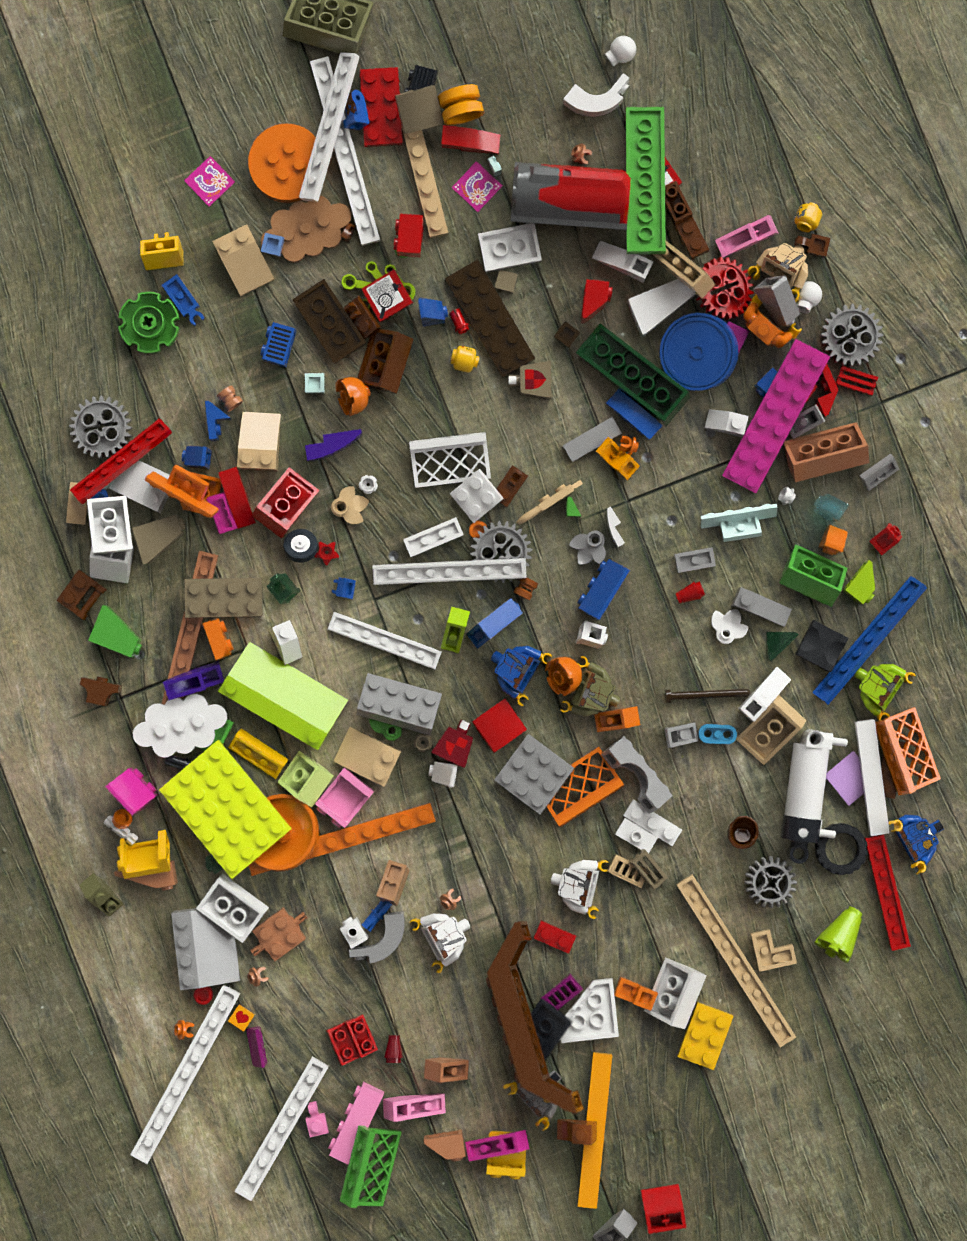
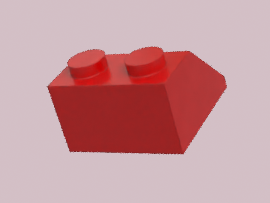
M586 279L581 324L589 321L606 307L607 302H610L612 287H609V281Z

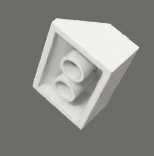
M222 874L196 909L243 943L269 907Z
M665 958L652 989L658 992L652 1010L644 1009V1011L671 1026L685 1029L707 975Z

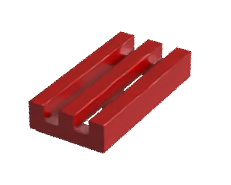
M841 366L836 385L872 396L878 377ZM843 372L872 380V383L845 375ZM841 379L868 386L870 390L842 382Z

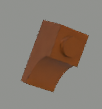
M557 1120V1140H566L572 1142V1144L592 1145L596 1141L597 1121Z

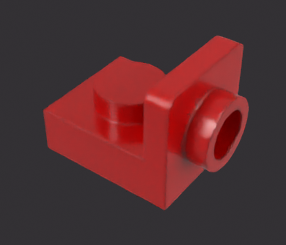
M889 523L869 542L883 555L901 540V531L897 526H892Z

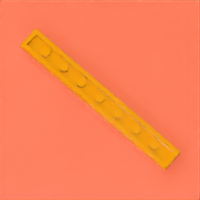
M593 1052L586 1121H597V1139L592 1145H583L578 1207L597 1209L612 1054Z

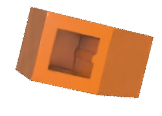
M828 525L819 544V547L823 549L822 552L831 556L842 553L848 532Z

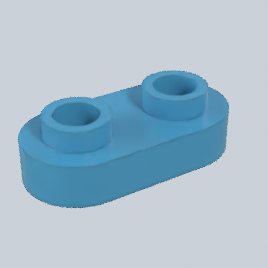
M704 724L698 730V737L704 743L731 744L737 738V731L730 725ZM706 730H710L711 735L709 737H705L704 732ZM725 731L730 732V736L728 738H725L723 736V733Z

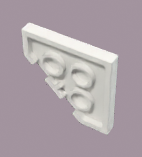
M612 978L593 980L566 1013V1016L573 1023L562 1037L561 1043L619 1037Z

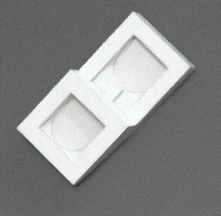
M610 506L606 509L607 525L610 535L618 548L625 542L615 528L621 522Z

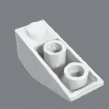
M602 241L599 242L592 259L644 283L653 264V261L643 256L627 254V250Z
M776 667L738 709L749 720L754 722L791 679Z

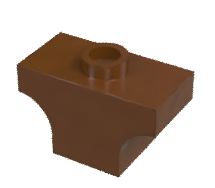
M99 676L96 679L81 677L80 685L87 691L86 702L108 706L110 697L114 693H121L122 685L110 683L108 678Z

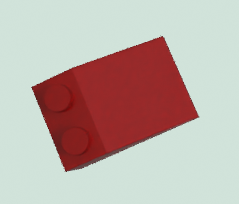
M289 467L256 506L251 516L282 539L319 490Z

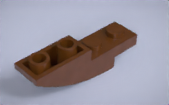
M677 181L666 185L665 207L682 245L685 246L691 260L708 253L709 248L693 218V213Z

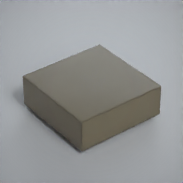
M499 269L495 289L513 293L518 274Z

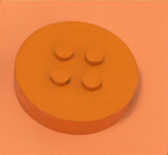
M278 124L266 129L255 139L249 152L248 166L256 187L266 197L281 203L302 201L299 195L316 139L309 130L295 124Z

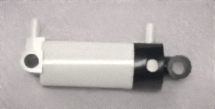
M807 729L802 733L801 742L793 743L781 838L791 841L787 850V856L797 864H802L808 859L809 852L807 846L809 842L819 843L820 837L834 839L836 836L835 831L821 829V813L829 751L832 750V745L846 747L848 743L847 739L833 737V733ZM815 734V741L810 743V736ZM797 848L802 850L800 858H794L793 852Z

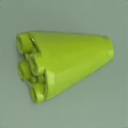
M849 906L817 937L814 943L818 947L826 949L824 953L829 957L835 958L837 956L841 961L848 963L853 954L863 914L856 908Z

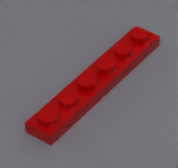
M159 418L70 489L71 493L83 505L87 502V499L92 498L171 435L172 431Z
M882 834L865 837L890 949L894 951L911 947L885 836Z

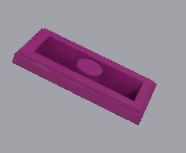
M261 1027L247 1028L246 1032L252 1064L254 1067L264 1068L267 1064Z

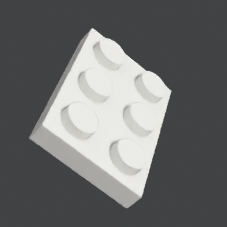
M535 223L478 234L485 272L542 261Z

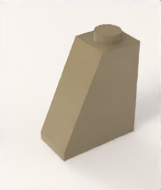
M173 515L132 528L143 565H150L184 535L183 529H186L183 518Z

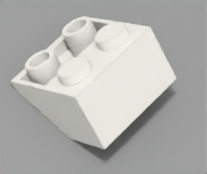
M132 545V551L93 554L91 546L90 577L128 583L135 546Z

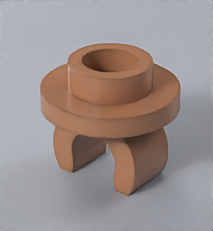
M582 143L576 145L571 152L572 160L581 164H588V161L584 159V154L592 155V151L586 149V146Z
M450 889L446 894L440 896V903L447 910H454L457 907L456 903L461 900V896L456 899L451 897L454 889Z
M265 967L249 969L247 977L250 984L257 987L260 986L261 982L269 979L268 977H260V972L266 970Z

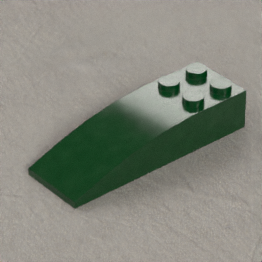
M601 323L576 352L577 355L610 383L624 392L665 426L671 422L690 399L688 390Z

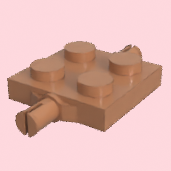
M284 907L278 910L252 930L258 938L259 944L250 950L251 953L256 956L264 950L270 954L274 961L278 960L306 939L300 930L299 924L308 918L307 915L302 912L294 918L288 914Z

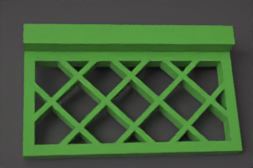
M358 1125L340 1197L342 1203L350 1208L384 1205L402 1131L368 1128ZM375 1134H378L380 1139L373 1144ZM394 1135L393 1141L388 1145L386 1139ZM383 1143L385 1148L378 1154L376 1148ZM373 1152L375 1158L368 1163L370 1154ZM388 1153V1160L383 1164L381 1158ZM378 1162L380 1167L373 1173L371 1168ZM368 1171L370 1177L364 1181L365 1173ZM384 1172L383 1179L378 1182L377 1177ZM374 1181L376 1186L368 1191L367 1186ZM364 1190L366 1195L359 1200L360 1193ZM377 1191L380 1192L378 1201L372 1198Z

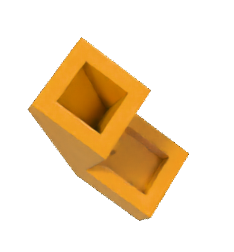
M609 437L596 450L600 457L626 480L640 467L629 454L620 451L619 446Z

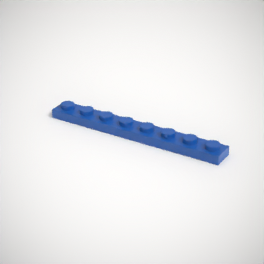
M910 576L838 661L832 672L827 674L812 693L829 705L927 589L925 584Z

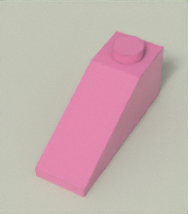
M445 1094L408 1095L383 1099L384 1118L397 1122L446 1113Z

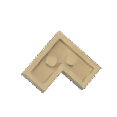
M769 929L750 933L759 972L797 964L793 944L774 947Z

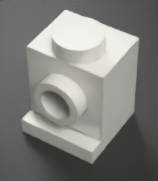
M584 621L579 627L576 644H584L599 649L607 641L608 634H605L607 627Z
M349 917L341 922L343 926L340 927V930L351 949L369 938L357 917L354 919ZM350 929H355V930H356V934H355V935H351V934L349 933V930H350Z

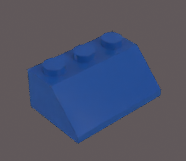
M610 559L607 562L603 561L597 570L600 572L598 577L591 579L587 586L590 590L586 595L583 593L577 602L580 604L578 609L596 620H600L630 571Z

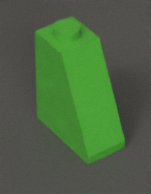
M102 605L88 641L134 658L135 655L138 656L142 648L140 644L141 639L109 606Z

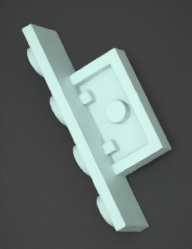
M764 504L760 507H746L735 511L727 510L716 514L708 513L701 516L700 526L701 529L720 526L724 542L762 536L759 519L777 517V504Z

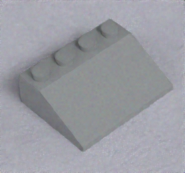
M196 908L172 912L180 990L240 981L236 938Z

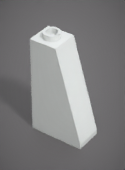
M676 279L628 299L627 304L640 336L644 337L697 294L679 279Z

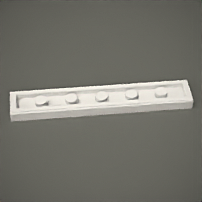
M336 612L333 613L327 629L432 669H436L442 651Z
M875 720L857 721L854 723L869 835L889 834Z

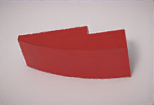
M443 125L441 145L442 148L461 149V151L499 154L500 134Z
M234 467L218 472L237 529L255 524L256 521L251 516L253 511L239 469Z

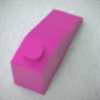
M526 1130L465 1142L469 1161L507 1155L529 1149Z

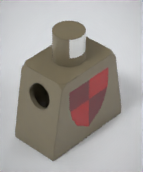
M551 361L520 366V375H509V387L520 386V395L551 400Z

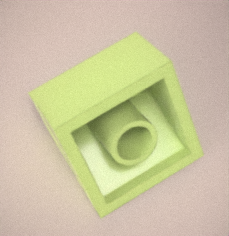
M298 751L278 780V783L296 799L313 807L334 775L313 759Z

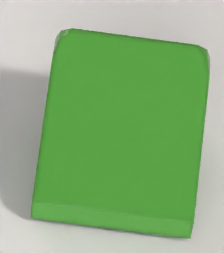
M568 497L566 499V516L580 518L581 514L571 497Z

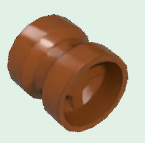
M527 577L520 578V584L513 593L530 601L532 592L537 588L538 583Z

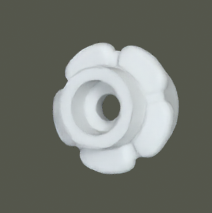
M368 475L363 476L361 482H359L360 490H363L365 494H371L372 491H376L378 487L376 478Z
M784 487L779 494L778 500L783 505L791 504L795 499L794 489Z

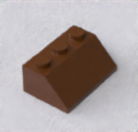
M378 329L369 338L357 378L368 387L397 394L414 339L396 331Z

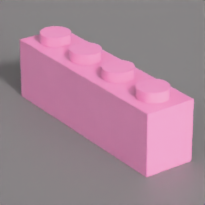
M363 1082L361 1087L357 1086L353 1094L356 1099L353 1104L349 1103L345 1114H347L345 1122L340 1121L336 1130L339 1134L336 1139L332 1138L328 1149L331 1150L329 1156L349 1165L358 1125L369 1127L384 1095V1091Z

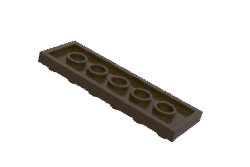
M478 259L445 278L502 378L516 371L520 366L535 360V356Z

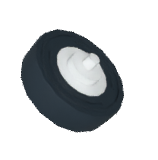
M296 529L287 534L284 539L283 548L290 560L304 563L314 558L317 553L318 542L312 532L306 529Z

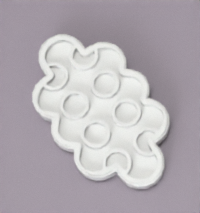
M191 694L185 700L181 698L168 700L165 705L160 703L153 704L146 710V722H142L134 728L133 739L139 746H152L154 752L160 757H169L176 751L181 754H188L193 751L195 746L205 748L214 742L215 730L225 725L227 712L218 704L208 705L206 699L199 694Z

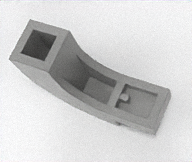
M404 911L385 913V934L383 938L373 945L350 948V958L354 957V960L366 959V956H369V962L375 963L392 954L403 937L405 929Z

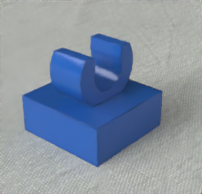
M339 577V580L335 579L334 583H338L337 590H332V593L336 594L337 597L353 599L356 580Z

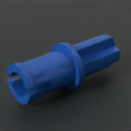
M380 901L374 910L371 909L372 912L361 925L371 932L380 919H384V914L392 904L388 901Z

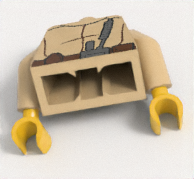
M786 243L779 247L768 248L756 261V266L749 267L748 275L750 276L753 272H756L753 279L758 280L760 278V269L771 277L785 275L790 288L795 286L791 291L797 295L795 299L797 303L800 297L799 290L803 288L808 277L805 250L801 245H796L793 248Z

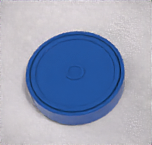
M691 313L675 320L664 333L660 345V360L665 373L685 389L695 391L709 390L722 384L732 374L738 360V343L734 332L722 319L705 313Z

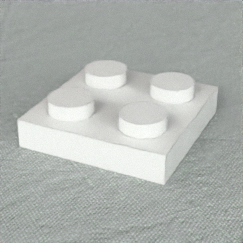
M480 469L450 493L473 523L504 499Z

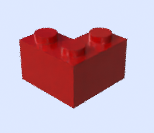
M400 213L399 219H396L395 231L398 238H394L393 249L397 250V256L421 257L424 230L423 215Z

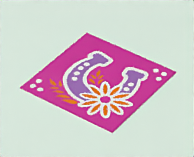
M211 156L184 180L208 206L235 183Z
M477 161L452 186L477 212L502 187Z

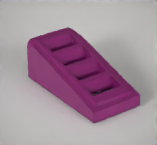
M570 973L542 996L541 999L544 998L554 1006L549 1000V997L552 996L558 1003L554 1007L559 1009L580 993L583 988ZM570 982L575 989L572 991L566 983ZM561 987H564L569 993L567 996L560 989ZM556 991L562 996L563 999L561 1001L554 994Z

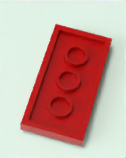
M398 67L360 69L361 93L365 98L370 123L363 127L364 146L403 145L402 124L395 100V95L400 94Z

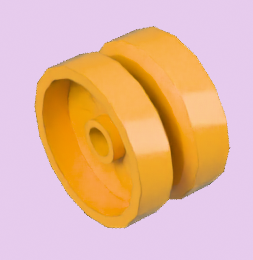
M477 85L457 86L437 96L440 108L445 109L442 112L445 125L470 122L478 119L485 113L482 102L477 101L480 98Z

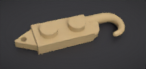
M579 480L572 485H561L555 489L556 494L553 496L546 495L539 500L540 504L522 515L517 520V524L521 525L573 493L583 483Z

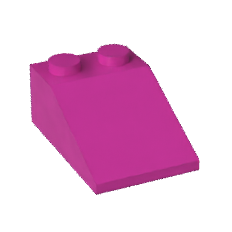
M137 768L127 769L105 786L131 815L142 811L158 796L155 793L157 789L150 782L146 783L142 779L144 776Z

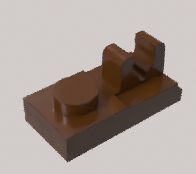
M357 296L344 307V310L364 339L369 338L381 327L360 296Z
M513 465L496 489L504 498L499 503L505 507H508L528 475Z

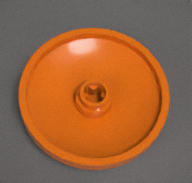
M288 794L272 795L267 797V799L292 830L254 862L271 871H288L304 863L314 851L319 836L318 821L311 807L294 796Z

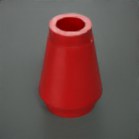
M694 581L675 593L680 604L699 600L705 596L700 581L696 583Z

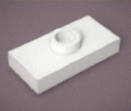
M626 818L623 819L615 835L640 850L645 849L648 854L658 839L652 833Z

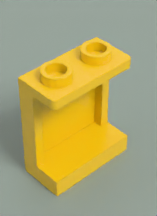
M166 830L158 831V839L134 843L133 845L126 844L125 839L120 838V846H117L120 860H117L118 871L122 872L124 879L170 871V841Z

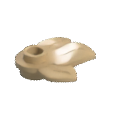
M349 486L342 489L339 498L332 502L331 510L334 515L343 517L346 522L359 524L363 522L360 512L367 507L369 500L363 496L355 495L354 486ZM339 504L344 505L343 511H338L337 507Z

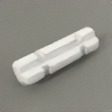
M108 816L105 819L104 824L108 828L111 827V830L118 836L126 839V842L130 845H133L138 840V836L134 833L131 834L128 828L119 829L115 827L112 822V816Z

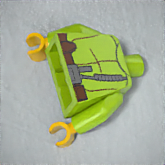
M880 664L878 667L873 665L869 672L860 667L854 677L862 681L859 689L861 690L860 697L865 707L874 716H877V720H881L883 715L890 717L885 712L886 708L903 682L907 684L913 683L908 680V676L915 677V673L906 672V670L895 664Z

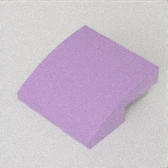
M852 751L826 774L828 782L848 806L864 794L859 757Z

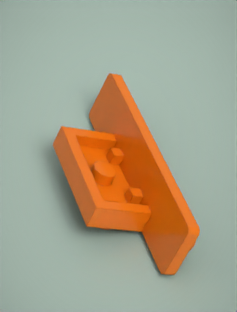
M178 465L173 467L169 479L154 471L145 477V481L152 487L164 491L169 497L176 498L183 502L185 506L197 510L202 516L211 518L218 513L219 508L203 500L210 483Z

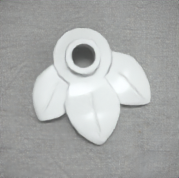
M737 609L730 610L725 616L719 611H715L712 615L711 625L716 630L717 640L722 644H730L734 639H741L748 631V626L740 624L741 615ZM724 631L729 633L728 637L723 635Z

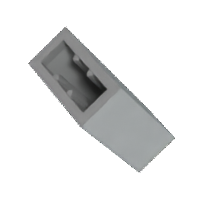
M785 275L768 277L753 289L777 326L788 327L800 315Z

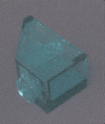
M827 493L824 496L820 495L816 499L814 511L829 522L834 523L839 521L849 505Z

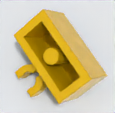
M166 232L164 238H159L158 234H154V239L140 241V255L146 270L184 266L183 248L179 236L170 237L169 233Z

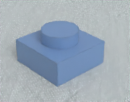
M265 233L261 252L281 257L285 238Z

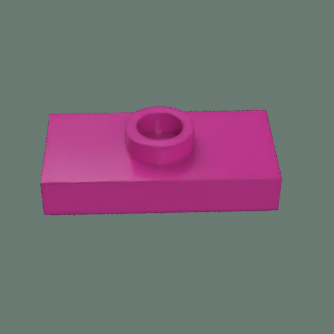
M225 492L207 497L208 503L219 508L218 513L213 516L218 533L222 534L237 529Z

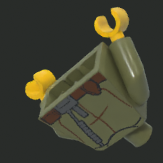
M581 656L580 658L586 660L585 665H580L584 669L582 682L579 688L576 689L571 703L569 701H562V703L568 705V709H560V711H571L573 714L587 717L598 714L600 711H606L609 705L616 707L619 704L620 697L613 694L615 686L611 684V678L606 670L593 662L589 663L586 657Z

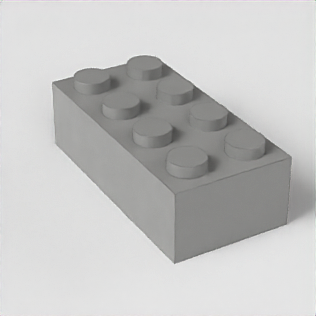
M367 673L356 715L431 735L442 694Z

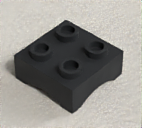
M812 620L795 655L828 672H832L849 638Z

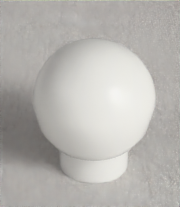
M619 36L611 43L610 50L605 55L613 66L617 63L629 62L636 54V44L630 37Z
M807 281L803 288L799 290L800 297L797 302L799 312L808 314L811 308L817 306L821 301L822 290L815 282Z

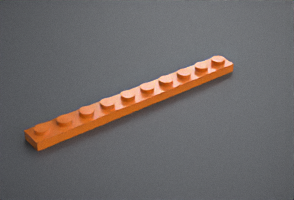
M431 803L319 835L316 847L308 859L436 822ZM255 862L249 865L251 876L271 871Z

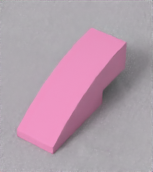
M767 215L716 239L715 242L724 258L778 234L772 217Z

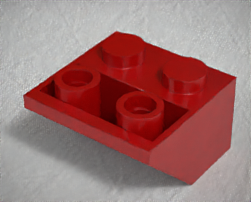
M679 1184L641 1190L648 1234L687 1228Z

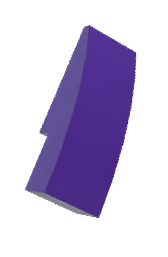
M362 430L323 435V443L305 445L307 461L321 460L344 450L362 436Z
M217 661L163 681L168 700H172L223 683L224 676L220 663Z

